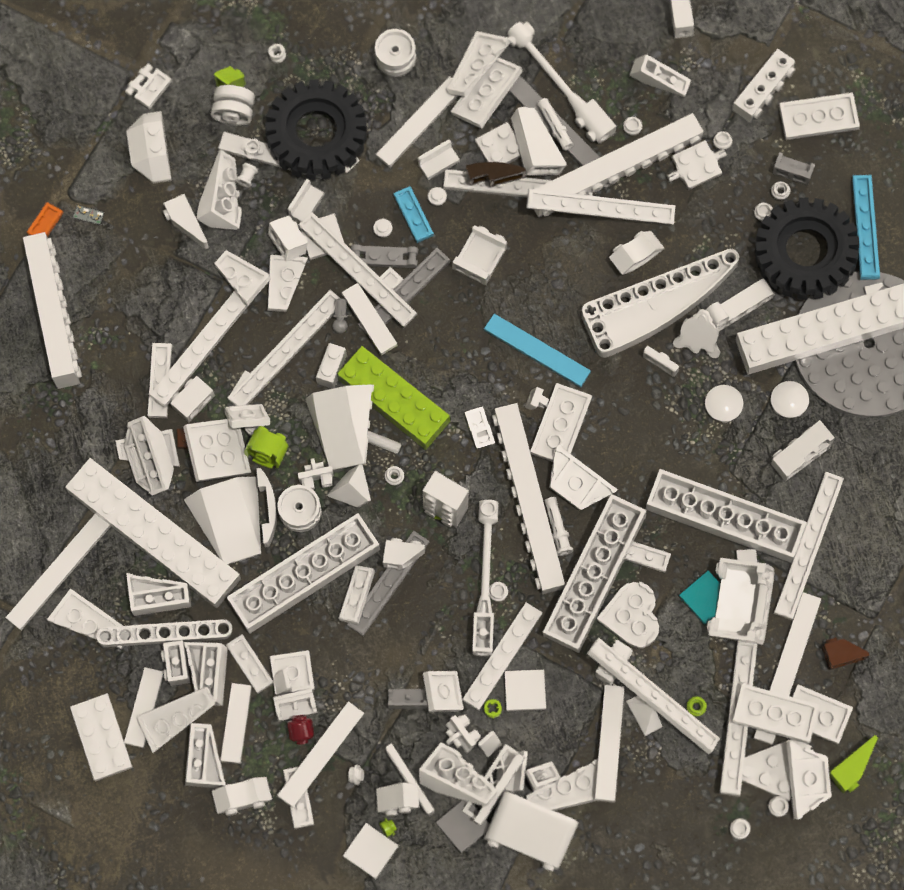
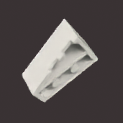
M819 420L803 432L799 438L793 439L783 451L782 449L777 451L772 456L771 465L786 482L829 450L835 437Z
M184 642L195 691L208 686L215 702L214 706H223L228 648L222 643Z
M191 723L185 786L220 788L226 785L212 726L210 724Z

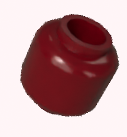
M307 715L292 716L291 720L288 721L289 739L296 741L297 745L307 744L308 740L314 736L313 722L310 718H307Z

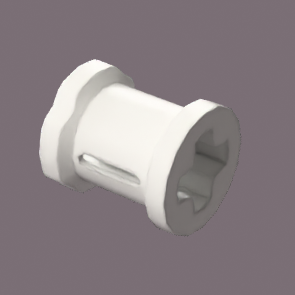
M244 163L243 170L240 176L236 178V182L250 188L252 185L251 181L254 175L258 173V169L253 165Z

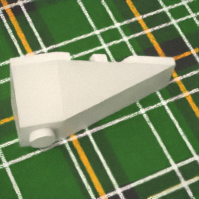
M222 150L217 154L203 191L196 219L210 228L237 230L240 226L242 212L237 201L240 195L239 191L236 190L235 184L237 178L236 162L234 157Z

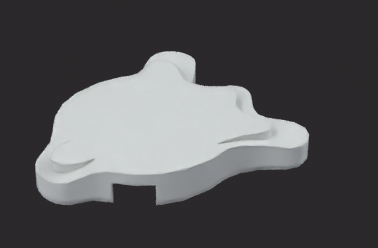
M701 309L693 317L686 318L680 330L681 334L674 339L673 345L676 348L687 347L693 353H699L700 349H705L710 357H719L720 350L716 344L719 329L718 326L715 327L712 323L713 320L710 317V313L707 310Z

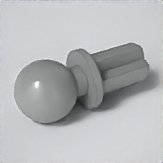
M338 298L335 302V314H333V317H337V319L333 322V330L336 333H344L348 327L347 322L344 320L345 317H348L346 314L347 300L343 298Z

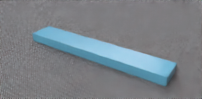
M853 175L857 236H859L860 280L879 279L880 269L872 175Z
M493 314L484 328V331L580 388L591 373V370L496 314Z

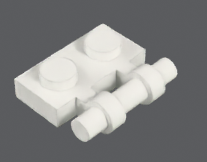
M147 64L138 71V76L134 81H130L125 93L131 96L134 91L137 92L134 96L135 100L150 109L171 84L172 79L158 69L151 74L150 71L153 67ZM144 79H147L146 83L143 86H140L142 81Z

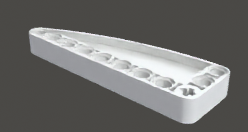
M734 249L724 250L584 304L582 320L596 353L604 358L612 356L650 338L679 320L706 299L736 269L739 260L738 252ZM730 257L734 259V262L729 263L725 259ZM714 264L717 266V268L710 269L708 265ZM695 270L698 271L700 275L693 276L690 272ZM679 277L682 279V282L677 283L673 278ZM663 284L665 288L658 289L656 285ZM644 290L648 294L646 296H641L638 292ZM627 297L630 301L625 303L621 301V298ZM604 304H611V305H612V308H611V309H605V308L603 307V305H604ZM600 327L602 331L596 333L593 331V328ZM607 344L609 348L604 350L600 345Z

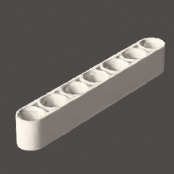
M207 620L103 627L98 630L96 638L98 644L102 647L163 644L181 640L183 642L224 640L232 634V624L227 620ZM226 625L229 631L226 634H221L218 631V627ZM202 626H206L210 631L205 636L198 632V629ZM187 628L190 633L188 636L182 637L179 634V630ZM162 629H167V630H169V631H170L169 637H167V638H162V637H160V635H159L160 630H162ZM147 630L151 635L148 639H142L139 636L140 632ZM127 631L131 634L129 640L123 641L120 639V634ZM109 633L111 639L108 642H103L100 640L101 634Z

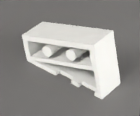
M126 573L130 607L134 616L192 607L190 589L187 583Z

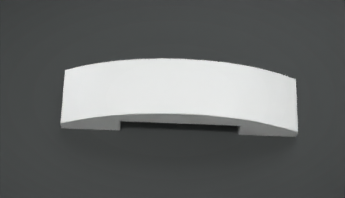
M257 468L259 491L267 492L269 523L262 524L264 546L269 547L277 525V506L267 476L261 468Z

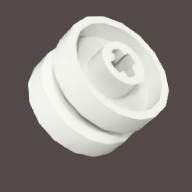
M391 29L382 33L375 44V56L379 69L383 73L394 77L405 75L411 71L416 61L415 43L411 35L400 29Z
M235 85L216 87L213 97L215 103H213L211 109L212 118L229 125H246L250 123L253 112L251 108L255 100L254 93L246 88Z
M290 486L279 497L278 511L280 519L285 527L291 531H309L320 521L322 511L319 497L308 486Z

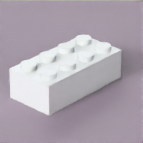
M435 471L423 489L424 512L433 518L435 516L442 518L441 522L448 527L454 526L457 528L468 510L469 490Z

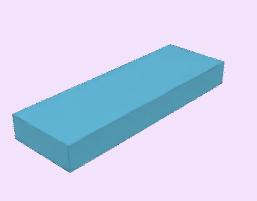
M411 186L393 193L416 243L434 236Z

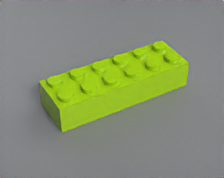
M363 346L359 348L337 374L338 381L345 386L374 385V391L371 393L372 408L425 450L450 423L449 414Z

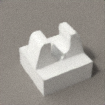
M538 387L532 389L525 408L533 410L537 407H547L549 399L542 395L544 390Z

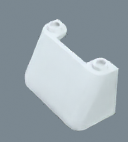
M720 558V563L718 562L716 566V574H719L721 586L716 617L709 620L707 624L709 636L762 645L767 629L774 568L766 563Z
M504 792L501 795L484 840H487V844L494 848L506 846L537 859L543 864L542 868L553 872L554 869H559L576 831L578 822L520 796Z

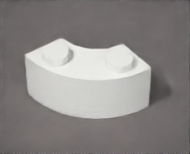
M641 231L634 236L632 241L615 247L613 249L614 253L609 258L620 273L624 275L650 261L664 247L652 231Z
M266 777L251 778L239 783L224 785L212 791L217 814L226 813V816L235 815L238 813V810L249 807L254 809L262 808L265 806V802L272 800Z

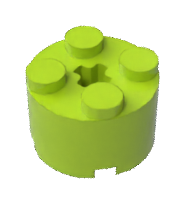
M258 426L253 431L244 453L247 457L249 454L254 457L252 461L267 468L276 466V468H279L289 446L283 434H274L269 432L267 428Z

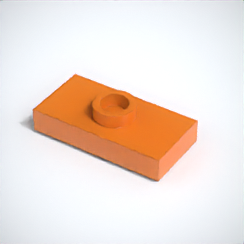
M47 202L28 229L27 234L30 236L45 232L48 237L63 215V211Z

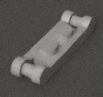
M351 245V250L359 258L360 254H365V258L360 259L368 266L416 268L418 266V261L416 260V255H418L417 247ZM403 255H408L409 259L403 260Z

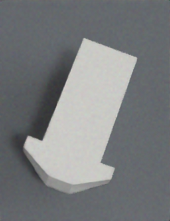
M671 0L670 10L675 38L693 36L694 23L690 0Z

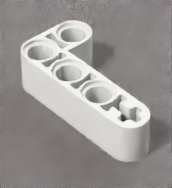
M761 279L722 304L719 302L713 303L706 310L710 313V317L713 320L712 323L715 327L718 326L719 331L772 299L775 294L765 279Z

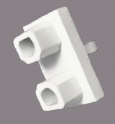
M314 458L311 459L310 465L304 466L305 472L298 473L300 484L302 483V485L308 486L312 490L315 489L314 480L321 479L322 487L332 486V477L334 476L332 466L324 467L323 462L315 463Z
M454 715L446 724L449 729L446 733L450 737L446 743L448 745L454 743L457 748L461 746L466 753L472 750L481 736L477 730H473L470 733L467 732L465 727L470 722L466 715L459 717Z

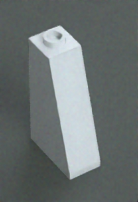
M517 108L511 120L523 166L526 169V175H560L567 166L537 111L535 108Z

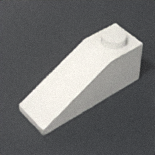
M647 54L635 59L630 72V76L644 84L683 97L686 95L691 81L689 78Z
M180 195L165 202L163 213L167 221L171 220L173 226L204 249H208L207 240L185 195Z

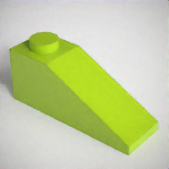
M876 735L829 773V777L843 794L847 790L851 793L859 786L857 782L861 779L878 739Z

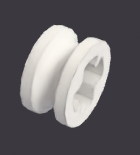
M274 44L269 48L271 61L280 63L286 58L285 48L281 44ZM277 51H280V53H281L280 55H279V54H277V56L274 55V52L277 53Z

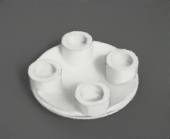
M785 381L778 384L772 391L771 404L776 414L787 418L799 417L808 407L809 395L801 384L794 381Z
M719 385L708 392L705 399V408L708 414L715 420L728 423L740 415L743 409V398L734 387Z

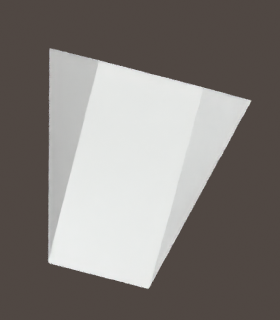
M374 385L338 387L312 393L305 399L328 465L332 466V470L366 464L368 448L367 431L370 428L369 412L372 409L371 393L374 391Z
M257 476L236 477L201 488L184 499L217 555L227 565L261 554Z

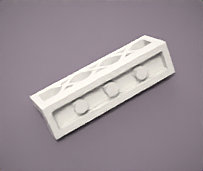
M505 744L484 777L486 780L490 777V784L497 790V794L487 807L482 806L478 815L469 810L472 802L466 804L463 812L482 825L526 757ZM507 750L516 755L511 764L504 765L503 756ZM502 768L504 775L500 781L494 782L492 776L494 769Z

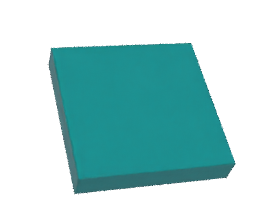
M708 570L679 595L682 601L704 625L716 616L721 584Z

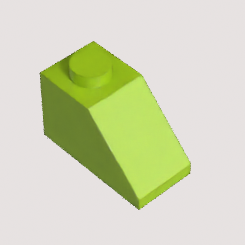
M231 66L214 74L217 87L221 85L244 87L246 85L244 74L239 69L235 70Z

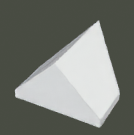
M359 464L349 470L326 496L355 507H361L371 501L363 465Z

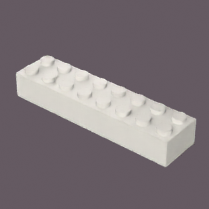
M45 232L23 237L52 379L58 389L80 384L79 378L82 377V373L77 363L78 354L73 344L75 342L74 335L69 326L71 321L66 310V298L62 292L64 288L59 276V265L55 258V246L52 243V239L48 238Z
M662 469L659 470L646 505L647 511L756 549L792 563L807 523Z
M610 495L543 631L544 637L577 653L580 652L646 517L645 509L615 495Z
M357 513L235 591L227 599L250 634L378 552L380 545L359 513Z

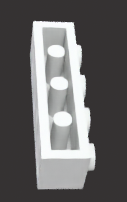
M777 49L736 99L732 110L748 122H751L754 118L757 119L763 111L762 107L772 101L774 92L781 90L786 77L790 78L795 72V60Z

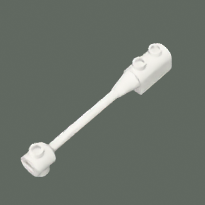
M519 22L512 26L507 33L509 36L507 38L511 42L510 45L512 47L517 45L518 48L526 47L568 97V101L576 113L575 116L577 118L575 122L579 128L585 126L588 130L586 133L588 139L591 142L596 140L598 143H602L614 135L616 125L596 101L592 99L586 103L577 94L573 93L531 43L535 34L532 26L528 22L524 24Z
M495 500L479 501L478 521L484 524L481 596L477 611L474 612L473 654L477 656H491L493 651L494 613H492L489 596L492 525L498 522L499 502Z

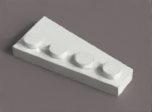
M72 589L67 592L47 619L48 622L96 640L99 629L123 626ZM127 631L120 634V639L123 641L129 640L131 634ZM103 633L100 636V640L103 642H108L111 639L109 633Z
M208 686L137 716L152 753L215 705Z
M598 759L567 776L559 778L558 781L528 794L526 799L553 811L595 801Z

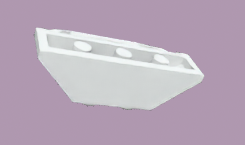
M162 111L145 113L126 131L131 166L147 177L152 183L171 181Z
M145 416L128 422L124 447L136 483L151 495L168 490L174 467L162 432Z

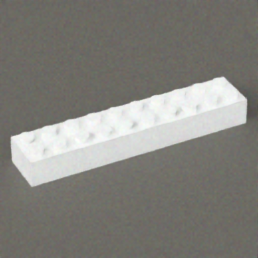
M904 283L737 333L735 341L747 375L904 328Z
M91 458L66 485L65 488L70 495L106 521L183 583H187L189 588L216 609L241 580L238 572Z

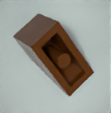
M829 639L822 648L829 670L860 662L869 657L868 651L845 639Z

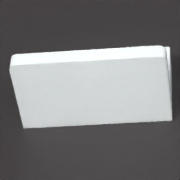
M450 139L418 157V166L427 180L460 162V159L452 149Z
M306 179L288 207L289 216L301 222L311 211H315L324 196V192L311 186L310 180Z
M507 750L503 756L504 765L511 764L516 755ZM527 751L519 752L526 758L505 791L512 793L523 791ZM502 768L497 769L496 781H500L504 775Z

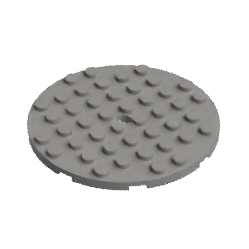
M854 272L852 276L849 275V281L843 287L838 286L837 292L831 295L824 292L823 298L813 299V295H811L804 303L799 314L865 295V286L883 283V287L880 289L883 290L903 284L904 280L881 272L879 279L860 280V272ZM904 328L866 339L874 342V347L872 348L865 347V340L795 361L798 372L810 391L826 402V405L837 411L863 418L886 417L904 411Z

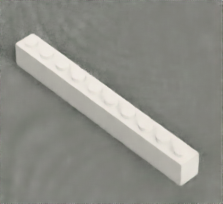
M692 113L554 179L535 190L587 195L591 191L598 192L607 183H610V185L614 184L625 175L626 177L633 175L641 167L645 169L656 160L662 161L669 156L668 154L678 153L689 144L695 145L699 143L704 131ZM534 209L538 217L542 215L548 216L554 212Z
M518 404L495 408V415H492L494 426L499 428L500 433H497L498 442L503 444L504 451H501L503 461L508 462L509 468L506 469L508 480L513 481L514 486L511 487L513 498L518 500V505H516L517 514L522 516L523 523H520L523 535L526 534L528 538L525 545L527 552L532 554L533 559L530 560L532 571L537 573L538 578H535L537 590L541 589L542 594L562 590L565 588V582Z

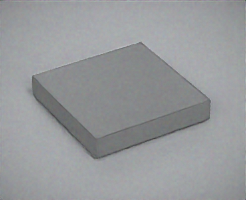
M465 800L459 802L436 822L461 854L486 834L490 825L486 820L480 825L472 817L464 813L463 809L468 803ZM472 804L469 810L478 815L479 811Z

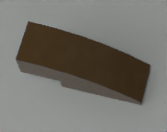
M481 162L466 165V174L470 185L488 181L489 186L494 187L526 178V169L503 162Z

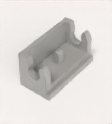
M779 152L772 174L808 185L815 164L802 163L784 157L783 153Z
M388 689L389 709H428L426 689Z

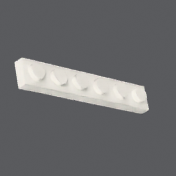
M527 602L525 603L464 696V702L478 711L481 709L543 612Z

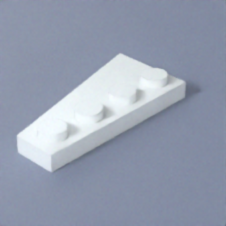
M476 31L447 88L448 92L466 97L511 43L510 39Z

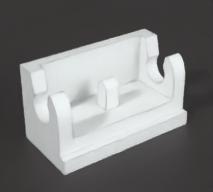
M312 688L273 697L279 721L291 719L292 716L317 713Z

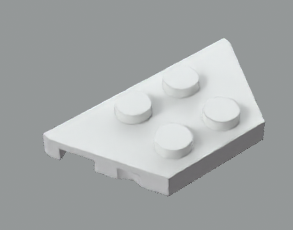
M559 445L555 448L549 488L577 509L582 510L618 490Z
M787 742L794 819H801L805 813L815 809L821 802H825L831 797L828 757L815 753L809 748L799 746L795 742Z

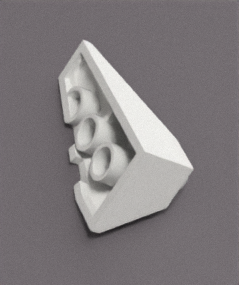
M443 743L438 745L419 769L420 784L440 794L486 807L497 794V790L482 775H479L474 770V767L467 763L457 750Z

